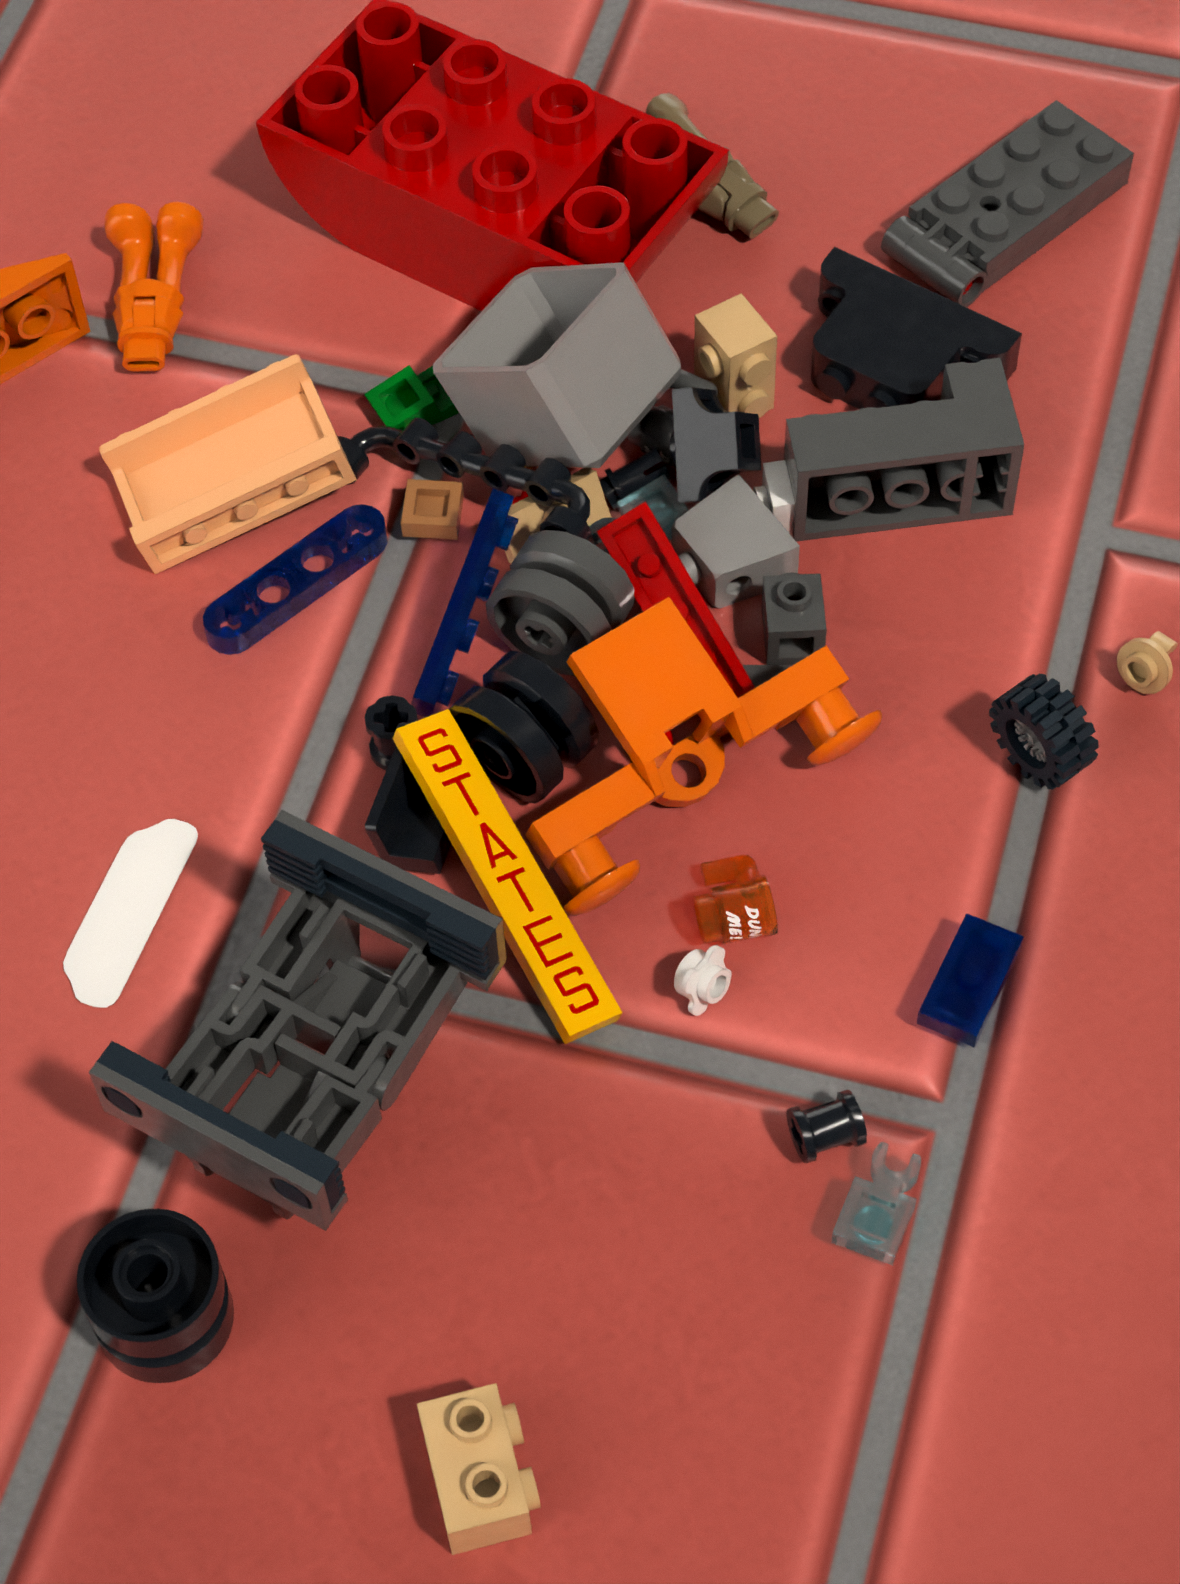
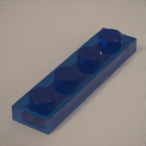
M494 488L488 499L413 695L411 705L416 708L417 714L423 717L433 715L438 703L449 706L460 673L450 670L457 651L466 654L470 651L480 621L470 618L477 599L487 602L490 598L500 571L490 567L496 548L508 550L519 521L518 518L509 515L514 496Z

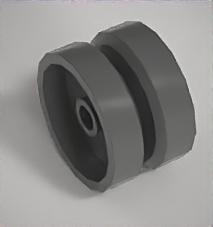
M543 530L529 536L511 563L510 571L506 572L486 602L487 619L497 636L512 651L524 652L542 661L557 674L575 676L566 663L570 654L622 625L635 604V593L626 571L608 553L590 541L568 532Z

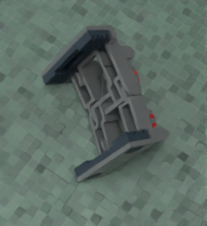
M281 810L261 837V842L264 843L263 850H265L264 854L267 858L266 863L269 865L268 871L271 872V883L291 892V894L241 967L240 974L243 982L236 981L230 985L166 1069L111 1041L89 1071V1075L105 1112L185 1154L193 1163L196 1171L206 1176L216 1173L264 1199L272 1205L277 1215L290 1219L295 1214L326 1231L348 1201L347 1194L344 1193L346 1190L343 1186L344 1181L341 1180L343 1178L342 1172L381 1121L380 1110H387L396 1101L466 984L469 982L488 991L506 962L503 919ZM360 924L409 948L394 974L361 958ZM327 965L329 971L316 981L324 966ZM279 1061L280 1065L270 1078L257 1072L229 1114L223 1111L255 1069L268 1075Z

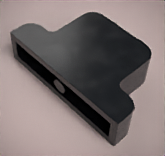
M834 247L821 264L818 304L820 311L827 319L813 337L811 381L826 396L832 399H839L858 409L914 404L919 401L941 400L945 364L959 362L976 363L984 359L1001 358L1007 381L1016 370L1022 337L1021 332L837 247Z

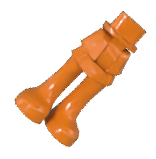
M120 203L113 205L105 214L104 226L106 236L115 248L122 253V276L120 286L113 297L116 309L112 315L118 332L117 346L123 353L122 366L126 370H161L165 367V355L169 354L174 348L173 338L183 317V311L181 310L184 303V296L181 294L183 269L187 256L201 239L204 221L201 212L188 203H166L159 209L156 224L159 247L157 280L147 278L155 231L151 217L145 209L135 204Z

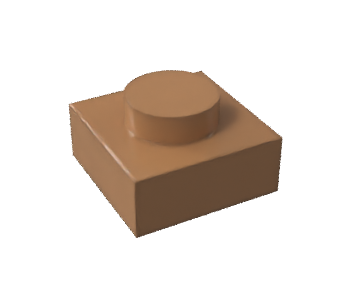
M407 479L401 518L402 537L458 540L464 499L463 482Z

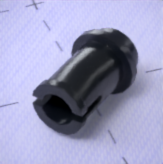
M656 447L614 472L610 468L605 470L607 476L599 481L604 494L614 510L622 505L628 509L631 507L629 501L664 481L673 479L666 465L647 475L643 474L645 470L663 461Z

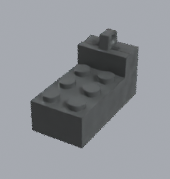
M1001 358L984 359L976 363L959 362L945 364L941 400L919 401L914 404L881 408L867 407L856 411L823 415L809 414L803 417L786 419L784 460L795 502L794 540L797 542L1013 515L1025 444Z

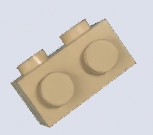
M742 293L696 314L694 325V375L715 384L718 390V400L728 412L758 414L760 418L767 411L773 409L777 335Z
M497 1383L417 1403L452 1555L532 1534L529 1511L541 1508L532 1468L527 1467L518 1470L513 1446L523 1444L524 1438L515 1403L502 1406Z

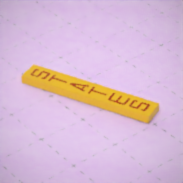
M446 709L397 728L393 736L396 746L490 913L503 919L504 937L564 1044L618 1021L623 1013L450 710Z

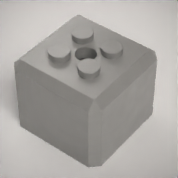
M624 262L532 267L523 271L507 283L433 363V373L486 455L490 457L500 445L507 444L517 449L523 455L526 467H538L544 459L553 458L561 462L566 468H600L677 380L681 370L679 356Z

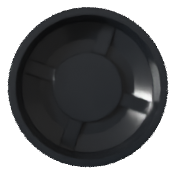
M167 1209L137 1210L122 1215L108 1223L87 1245L77 1271L78 1296L102 1350L117 1369L140 1381L169 1383L198 1373L219 1355L232 1330L234 1304L214 1244L198 1223L181 1213Z

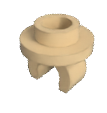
M1160 631L1155 632L1149 639L1134 638L1121 647L1117 655V667L1122 679L1132 689L1143 694H1154L1161 691L1171 681L1173 666L1169 654L1176 649L1178 643Z

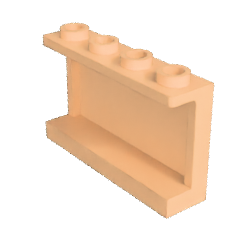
M297 354L274 362L237 382L223 386L217 391L188 405L174 409L168 414L139 428L125 432L99 447L103 460L113 474L133 525L129 530L134 543L155 575L357 480L318 392L300 356Z

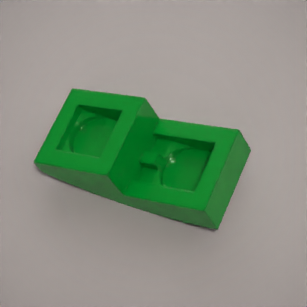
M408 365L364 394L385 426L402 430L416 417L422 418L433 425L459 414V411L433 373V366L416 375L410 365Z

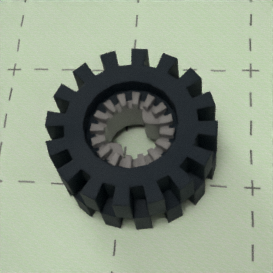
M1039 673L1036 676L1034 674L1028 676L994 700L991 704L993 707L989 709V716L994 719L990 723L992 731L1001 736L996 741L1001 749H1008L1011 755L1007 758L1014 766L1018 763L1021 766L1020 773L1025 778L1029 779L1033 776L1035 785L1041 788L1046 785L1047 789L1053 790L1093 763L1098 756L1095 750L1099 748L1097 739L1090 736L1096 732L1093 723L1085 722L1083 719L1087 712L1082 705L1076 708L1072 703L1075 696L1068 689L1062 693L1060 691V682L1053 678L1048 681L1046 675Z

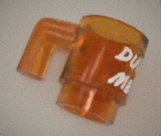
M741 854L700 864L706 887L737 880L735 883L710 888V893L693 896L697 925L703 944L721 941L724 945L761 936L777 935V916L769 883L765 875L759 874L756 862L751 856Z

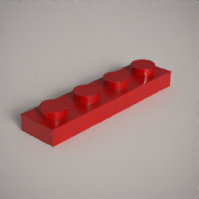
M646 501L597 530L610 556L626 571L634 587L635 599L643 612L670 597L737 698L756 688Z

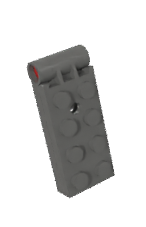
M1056 100L911 205L908 216L898 218L887 229L881 242V249L944 297L964 307H968L981 293L1126 185L1134 153Z

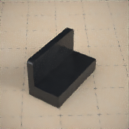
M396 746L366 820L365 831L381 859L403 870L440 874L452 843Z

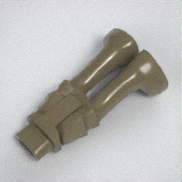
M671 93L660 94L648 103L646 108L647 114L656 118L673 121L682 127L683 130L706 139L688 118L689 112L686 105ZM730 151L726 170L721 181L698 208L702 213L718 221H724L725 227L730 231L740 229L751 239L770 227L779 215V211L766 201L767 192L759 184L755 183L739 160L733 159Z

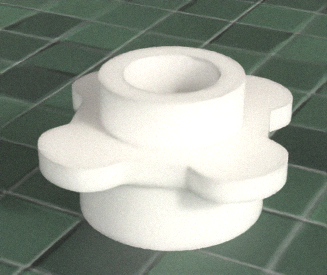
M718 945L711 946L707 952L701 949L689 952L680 962L674 976L676 992L690 1000L688 1011L695 1016L703 1014L709 1003L714 1004L720 1001L730 985L732 972L724 964L725 949Z

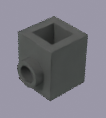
M790 572L779 576H763L761 611L767 665L796 664L826 644L827 628L821 573L799 574Z

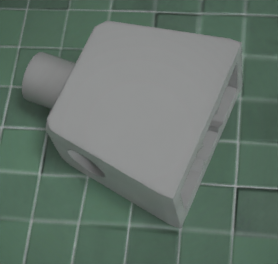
M740 475L727 481L676 519L672 525V546L699 592L712 607L723 608L762 594L763 576H779L790 572L798 573L799 544Z

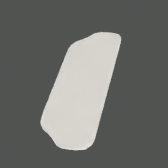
M166 819L149 828L134 832L127 837L121 846L63 961L64 971L71 982L75 997L81 1003L98 1008H107L119 998L197 842L198 833L191 824L177 819Z

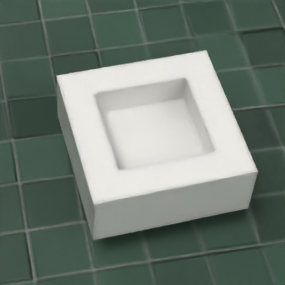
M781 460L763 463L762 486L754 487L753 491L793 537L795 502L786 462Z

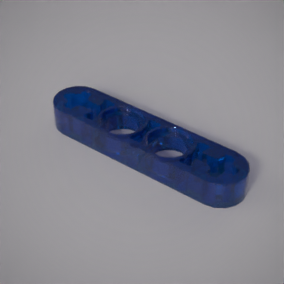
M364 504L353 505L343 510L213 601L206 608L203 615L206 638L211 648L227 655L239 654L249 649L378 557L387 545L385 520L382 513L373 506ZM356 529H358V530L360 531V532L355 533L354 535H352V531H354V530H356ZM371 530V534L368 536L362 534ZM344 548L347 549V552H346V553H343V552H342V550H343ZM316 555L328 556L333 560L332 565L323 571H309L303 566L309 558ZM271 586H282L290 591L284 600L276 603H268L259 598L260 594ZM250 605L251 608L246 610L245 606ZM227 621L232 626L239 623L240 627L233 630L229 626L221 628L220 625Z

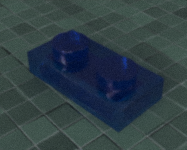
M966 913L921 1005L917 1024L975 1048L1019 955L1024 936Z

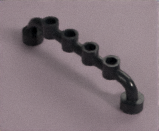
M418 417L413 418L404 430L389 426H377L356 433L350 439L338 436L357 480L369 467V459L366 454L374 449L389 448L395 450L408 463L418 464L422 459L438 464L445 473L455 478H461L465 473L482 478L490 488L499 492H504L509 487L525 491L532 500L543 506H550L554 501L563 503L568 508L564 506L555 507L540 525V531H563L586 540L591 536L590 528L586 522L590 516V499L581 487L570 482L571 474L569 470L556 459H544L535 471L525 468L526 461L523 455L510 445L502 444L490 457L481 454V445L471 434L465 431H457L447 443L438 441L439 435L436 429L428 421Z

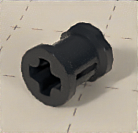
M393 695L379 698L375 704L367 708L364 717L366 730L371 735L369 743L371 759L378 767L387 770L396 747L393 740L395 730L418 721L416 708L409 704L405 698Z
M849 1089L838 1092L837 1099L804 1111L799 1106L787 1109L786 1115L789 1131L797 1153L805 1164L816 1161L817 1153L850 1142L855 1147L867 1144L865 1121L861 1109Z

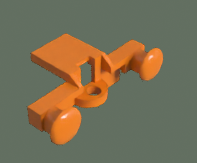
M668 597L570 654L566 663L632 760V763L532 822L525 836L548 870L551 868L555 869L572 895L573 899L563 907L565 913L577 916L591 912L608 903L624 891L640 873L638 859L632 860L618 868L600 841V838L612 832L619 822L653 801L665 807H686L705 798L718 784L725 768V749L720 740L722 736L730 732L738 746L742 748L771 729L775 728L777 731L796 719L815 747V750L806 760L810 764L819 766L837 760L866 741L881 724V710L873 711L860 718L841 690L849 678L827 645L737 698L675 604ZM698 714L701 722L694 732L675 745H672L665 733ZM680 760L694 763L701 773V783L695 787L680 785L672 775V764Z

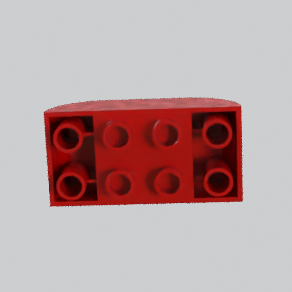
M372 0L256 121L263 149L276 174L298 204L329 234L353 251L480 311L495 298L514 276L532 267L624 262L635 283H637L721 181L726 170L729 149L683 130L682 127L673 121L651 116L594 91L587 84L579 80L562 77L507 53L490 41L475 39L418 14L403 3L389 0Z

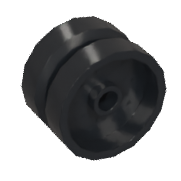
M511 650L507 652L483 675V687L473 686L449 708L487 777L512 796L525 802L536 804L543 800L563 780L564 767L571 768L579 764L598 744L599 730L592 713L581 697L554 670L542 661L524 652Z

